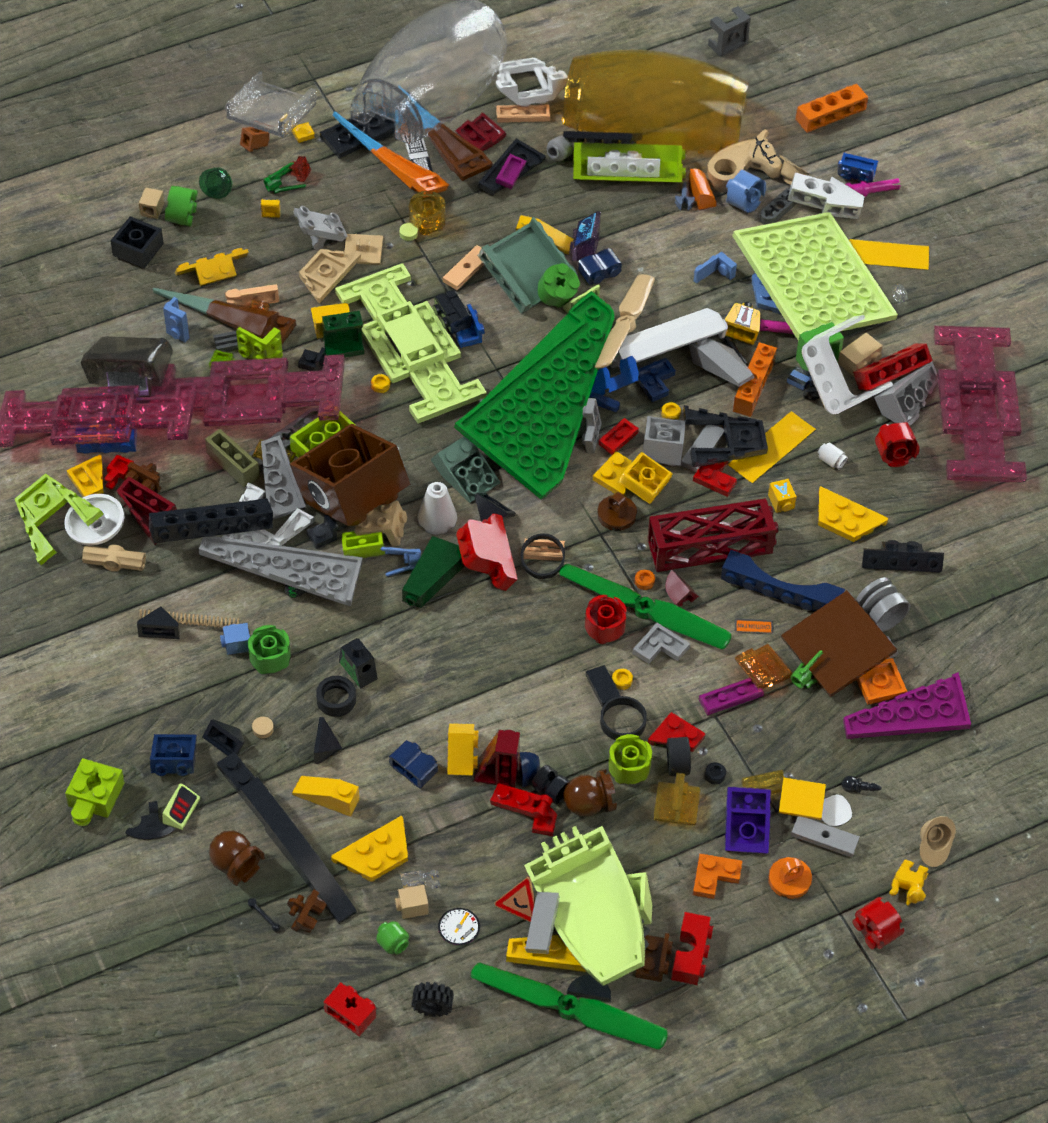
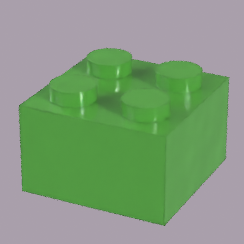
M833 322L799 334L796 360L802 369L809 372L802 356L803 346L814 336L834 327ZM840 332L829 337V344L837 363L844 337Z

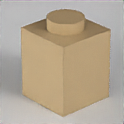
M145 188L139 201L140 216L159 218L165 204L163 191Z
M424 885L398 889V898H395L396 910L401 911L402 919L428 914V900Z

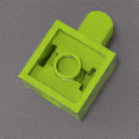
M82 758L65 793L68 807L73 808L71 816L76 825H88L94 814L106 818L109 817L125 783L121 769Z

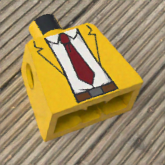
M744 302L742 305L735 303L725 318L728 326L726 336L754 345L760 330V312L753 309V305L750 302Z

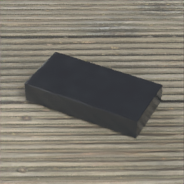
M605 665L586 671L585 675L602 707L610 699L621 696Z

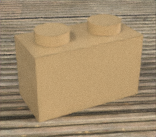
M865 333L840 351L838 364L854 376V371L880 360L883 345L868 333Z

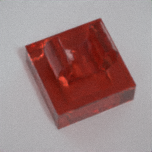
M299 156L296 162L291 161L294 165L288 169L293 170L291 175L296 176L298 182H305L312 169L306 157Z

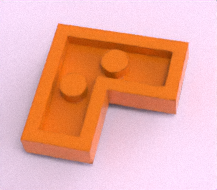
M699 854L693 895L714 899L717 880L739 884L742 861Z

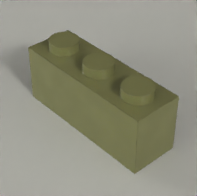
M221 429L205 438L207 454L244 488L248 482L252 483L260 477L258 462Z

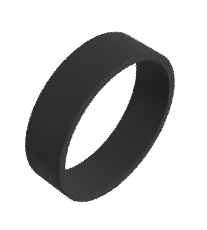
M545 533L536 534L528 538L523 544L521 564L530 576L537 579H549L557 575L561 567L564 566V547L553 535ZM547 539L557 544L563 555L562 562L558 568L545 574L536 573L529 569L524 562L523 554L531 542Z
M614 697L602 707L600 725L603 732L613 740L628 734L640 736L646 727L647 713L644 706L632 697ZM628 705L637 709L644 721L633 732L619 733L606 725L603 716L611 707Z

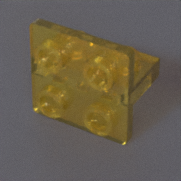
M676 773L675 784L658 782L653 819L655 821L695 826L700 787L688 786V783L684 782L685 774Z

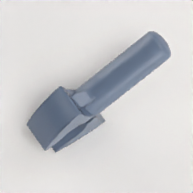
M684 181L682 183V196H675V204L681 210L682 204L685 201L688 204L687 211H689L694 206L695 197H689V182Z

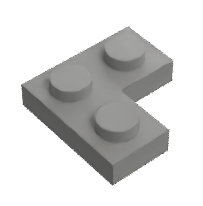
M588 398L587 405L583 407V417L586 418V434L583 433L582 444L585 445L587 453H595L601 428V419L596 399Z
M656 623L633 648L632 654L648 664L652 662L660 651L679 661L690 648V643L659 623Z

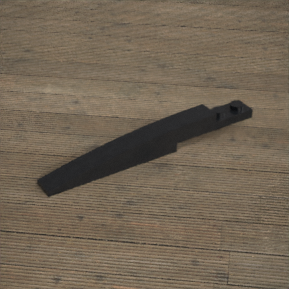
M235 752L218 761V769L264 825L265 832L311 890L315 889L320 892L317 897L327 903L325 907L338 924L357 913L356 908L327 867L261 780L253 776Z

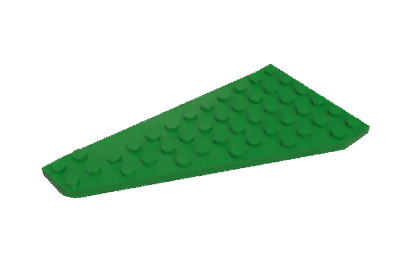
M592 291L580 299L568 311V314L476 407L454 425L457 431L541 500L563 481L583 419V407L587 405L598 371L595 365L615 318L612 307Z

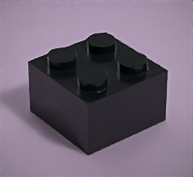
M131 216L110 240L113 256L142 268L148 265L164 244L161 228Z

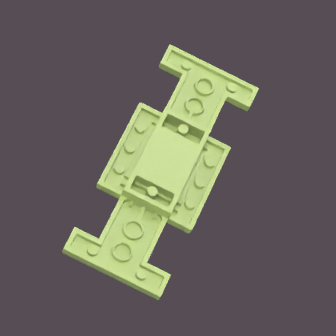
M402 263L335 288V293L341 303L349 304L361 300L374 321L363 325L362 336L392 384L408 377L411 378L424 399L409 405L410 413L417 424L481 400L487 396V392L478 379L460 385L447 363L461 358V352L447 330L443 328L441 321L435 315L428 301L413 306L411 301L407 302L397 286L411 281V275ZM386 334L391 337L392 341L401 353V358L394 349Z

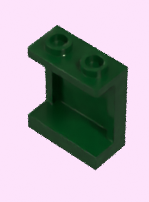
M360 310L322 316L323 342L328 360L365 355L362 342L363 322Z

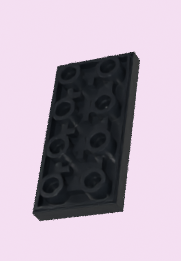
M563 131V137L569 138V142H585L586 139V143H602L603 140V143L614 144L619 143L620 140V144H636V141L642 140V133Z

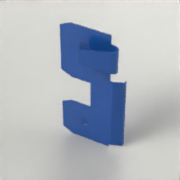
M630 356L620 360L621 374L612 378L607 367L599 369L591 391L604 395L605 389L609 388L610 393L638 381L639 372L636 359Z

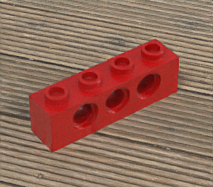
M915 343L858 369L853 374L859 390H871L933 360L927 343Z

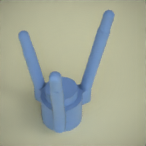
M381 547V550L386 551V554L404 555V564L408 563V566L387 572V577L407 570H413L421 557L420 549Z

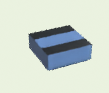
M796 366L787 378V383L804 390L809 384V376L811 375L808 371Z

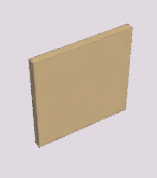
M347 234L345 255H355V252L361 254V259L357 264L380 265L383 236Z

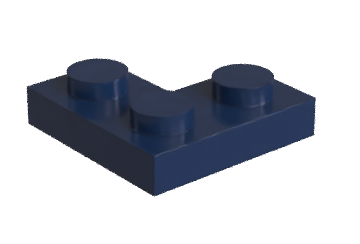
M667 358L638 369L637 383L651 402L669 395V390L662 381L675 376L676 370Z

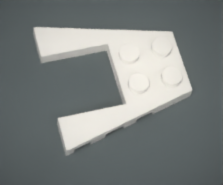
M248 482L246 491L242 494L239 502L263 499L265 491ZM297 508L275 535L266 530L225 534L222 537L282 546L314 522V517Z

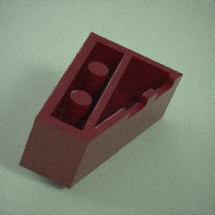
M129 476L116 490L121 503L152 542L153 539L149 531V513L177 510L174 503Z
M498 730L478 759L473 782L492 785L500 783L515 788L519 769L520 732Z

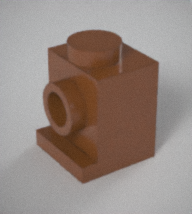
M261 126L242 128L240 145L253 152V149L268 146L270 133Z

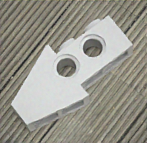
M795 173L790 186L788 200L823 209L822 213L830 212L833 217L858 219L863 207L864 196L831 177L830 181H825Z

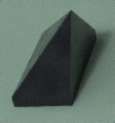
M476 493L475 495L481 522L484 519L487 520L492 514L502 515L503 519L514 517L516 514L486 493Z
M161 606L137 621L139 637L180 639L179 623Z
M319 717L314 747V764H320L342 749L324 717Z
M211 719L202 738L227 756L233 752L238 756L244 744L239 728Z

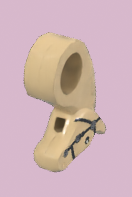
M765 129L755 139L732 144L717 152L707 165L706 178L710 187L722 193L728 192L726 188L727 182L730 179H734L740 170L747 171L749 167L765 172L772 179L779 177L783 164L777 156L773 145L767 142L766 138L769 132ZM726 171L730 172L731 175H721L718 172Z

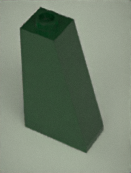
M432 536L402 589V602L409 606L422 608L460 572L465 565L462 561L459 545Z

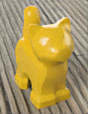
M904 860L894 876L892 889L889 893L891 896H895L899 888L908 890L906 901L908 906L911 903L916 904L925 900L926 894L922 888L924 880L928 876V868L920 865L917 872H913L910 868L913 867L914 862Z

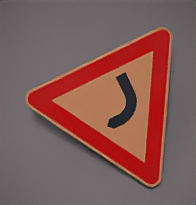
M526 877L495 902V906L531 922L535 905L531 879Z

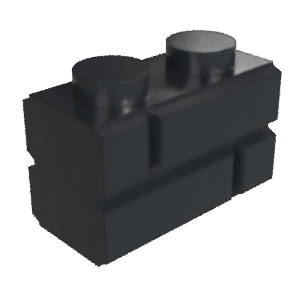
M455 290L435 296L433 310L436 316L440 315L444 329L448 328L450 333L454 334L471 327V315Z

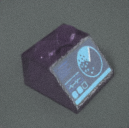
M600 211L578 221L577 229H573L572 239L575 240L570 243L569 253H572V261H579L586 256L596 254L600 237Z

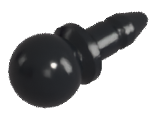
M846 776L842 780V788L846 792L856 791L860 793L861 790L874 792L882 789L881 786L875 783L863 782L862 778L856 779L854 776Z

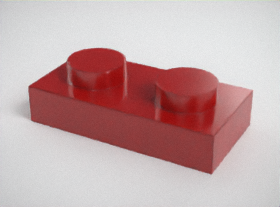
M624 418L599 439L598 445L613 455L639 433V428Z

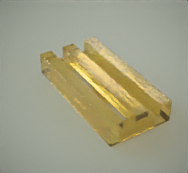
M777 770L742 778L741 782L743 788L770 789L772 795L782 792L783 778L785 777L783 776V770ZM780 783H781V785H779V786L769 787V786H771V785H775V784H780Z

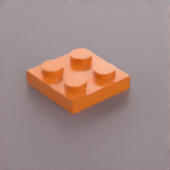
M893 658L886 659L857 679L867 705L894 699L896 696L907 692Z

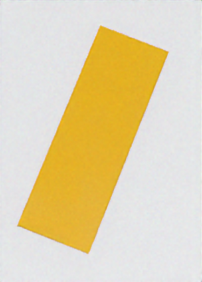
M848 239L864 264L929 270V246Z
M791 411L765 433L768 446L767 454L732 460L727 465L753 483L816 429Z

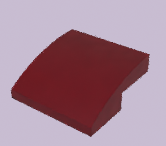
M483 112L472 122L467 120L455 130L460 137L481 151L496 145L507 136L506 132Z

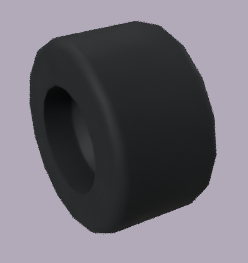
M688 737L668 738L666 746L669 775H690L691 754Z

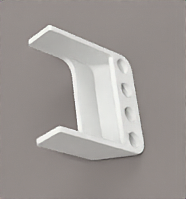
M864 315L854 316L814 336L802 348L803 359L824 408L829 414H838L893 386L892 382H887L859 395L852 394L848 389L831 349L829 337L864 320Z

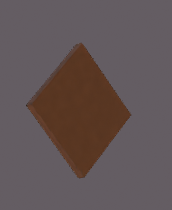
M847 590L781 635V639L804 666L820 650L823 651V654L809 670L830 698L897 652V648Z

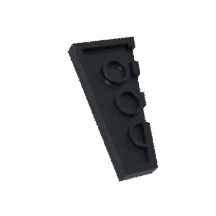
M516 138L478 182V187L492 196L505 188V186L495 183L510 154L526 160V164L518 178L544 162L546 155Z

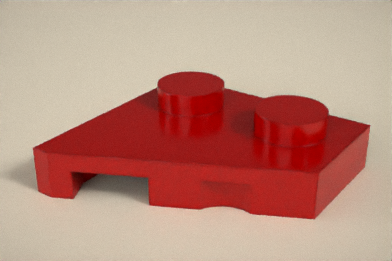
M671 712L649 737L648 743L653 746L654 743L667 745L668 738L688 737L690 752H694L704 740L706 733Z

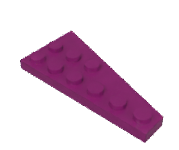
M959 672L952 674L950 678L939 679L927 687L921 686L898 695L891 701L878 703L876 707L865 708L847 715L843 719L847 739L970 729L971 727Z

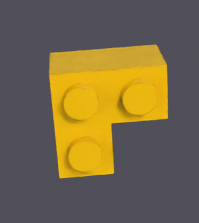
M449 723L447 775H473V769H477L478 756H474V748H478L479 730H474L475 724Z

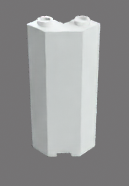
M706 308L626 336L610 366L612 368L620 365V360L633 356L637 363L716 334L719 335L720 339L724 338L728 329L727 323L724 319L722 320L719 313Z

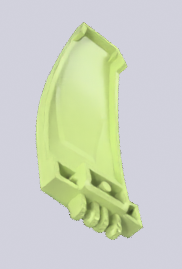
M574 826L572 827L574 838L569 840L567 834L563 832L561 837L564 843L560 844L557 836L553 837L556 847L552 849L545 842L541 843L544 849L543 856L524 866L537 892L559 893L560 899L554 927L580 965L596 981L604 986L644 966L645 941L643 925L630 882L603 826L585 835L580 834L577 827Z

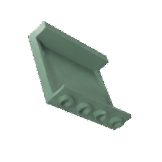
M535 217L531 219L529 224L490 247L488 244L485 245L478 254L480 260L521 314L542 302L537 292L538 281L549 267L564 263L576 273L575 268L568 263L564 253L559 251L554 240L547 235L542 224Z

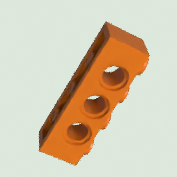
M858 84L848 86L798 106L796 121L808 133L866 110L868 96Z
M758 343L748 366L754 378L739 386L734 399L733 412L749 417L752 416L774 366L777 352L776 347Z

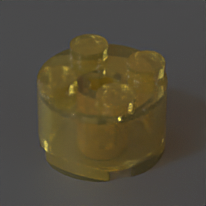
M422 191L411 197L409 203V222L418 228L422 235H429L445 226L446 206L445 200L440 194L436 192L429 194L427 191Z

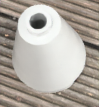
M434 482L428 486L417 515L420 527L422 526L430 534H445L450 528L453 529L457 522L455 507L447 487L441 482Z

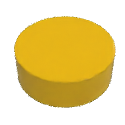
M384 374L375 375L371 379L372 390L377 393L387 392L390 389L389 377Z
M672 402L664 404L661 411L662 418L678 420L681 415L680 406Z
M618 669L613 673L612 680L617 689L626 690L632 685L633 675L627 669Z

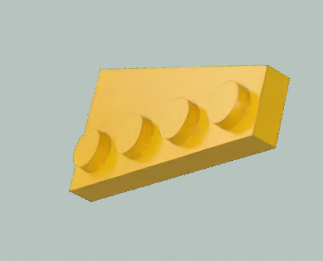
M552 935L548 954L527 953L525 947L528 937L509 939L506 962L587 972L575 959L563 940L559 938V935Z

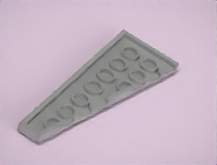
M216 536L203 537L199 547V555L347 606L352 604L363 560L362 557L344 556L341 554Z

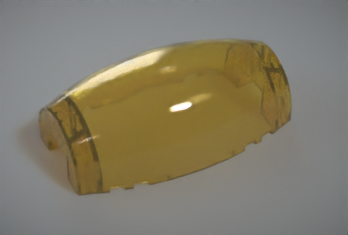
M610 50L574 56L567 79L562 124L577 131L642 133V140L636 141V144L682 145V149H685V154H687V150H698V154H704V150H715V153L740 141L742 120L748 101L749 83L712 64L668 52Z

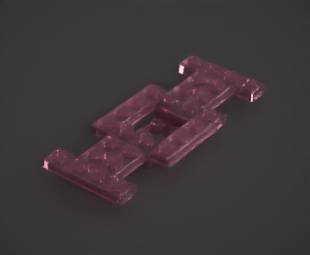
M934 326V344L953 345L956 370L938 369L937 373L943 434H960V438L963 440L965 460L946 461L947 480L1026 482L1025 462L1005 461L1003 436H1020L1022 432L1015 371H996L993 347H1010V328ZM995 392L997 395L999 419L997 418Z
M344 355L325 356L323 371L287 372V358L215 361L211 363L209 377L175 378V364L156 365L147 416V428L165 429L168 425L169 413L204 412L203 423L205 426L281 423L282 414H285L286 407L319 406V421L339 420L345 365ZM268 378L266 384L232 385L230 381Z

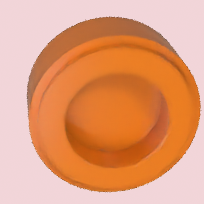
M640 570L636 573L635 585L639 589L649 590L654 586L655 575L653 572Z

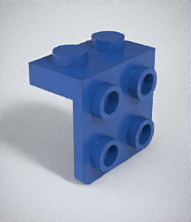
M843 152L842 159L838 162V175L844 179L853 178L858 179L859 182L866 181L871 183L875 177L878 161Z

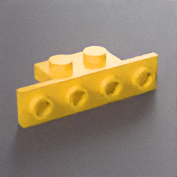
M238 248L232 250L231 254L219 253L214 255L212 259L201 258L196 260V263L190 265L188 262L178 265L179 268H176L175 273L177 276L196 271L200 286L236 277L237 274L232 260L246 257L249 251L248 249Z

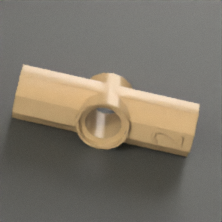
M86 545L83 549L82 561L87 564L102 565L109 571H119L121 568L142 571L146 564V553L126 551L119 545H110L108 548Z

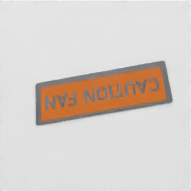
M736 618L735 632L773 634V621Z

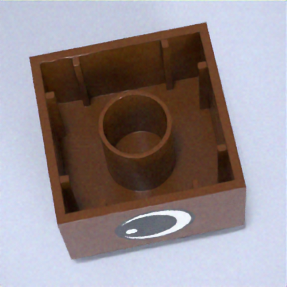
M354 424L348 425L290 463L304 503L347 526L361 524L367 519V513L379 505L394 502L399 496L398 493L411 485L397 445Z

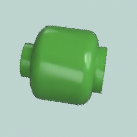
M384 922L377 929L376 941L386 953L398 955L408 947L409 934L398 922Z

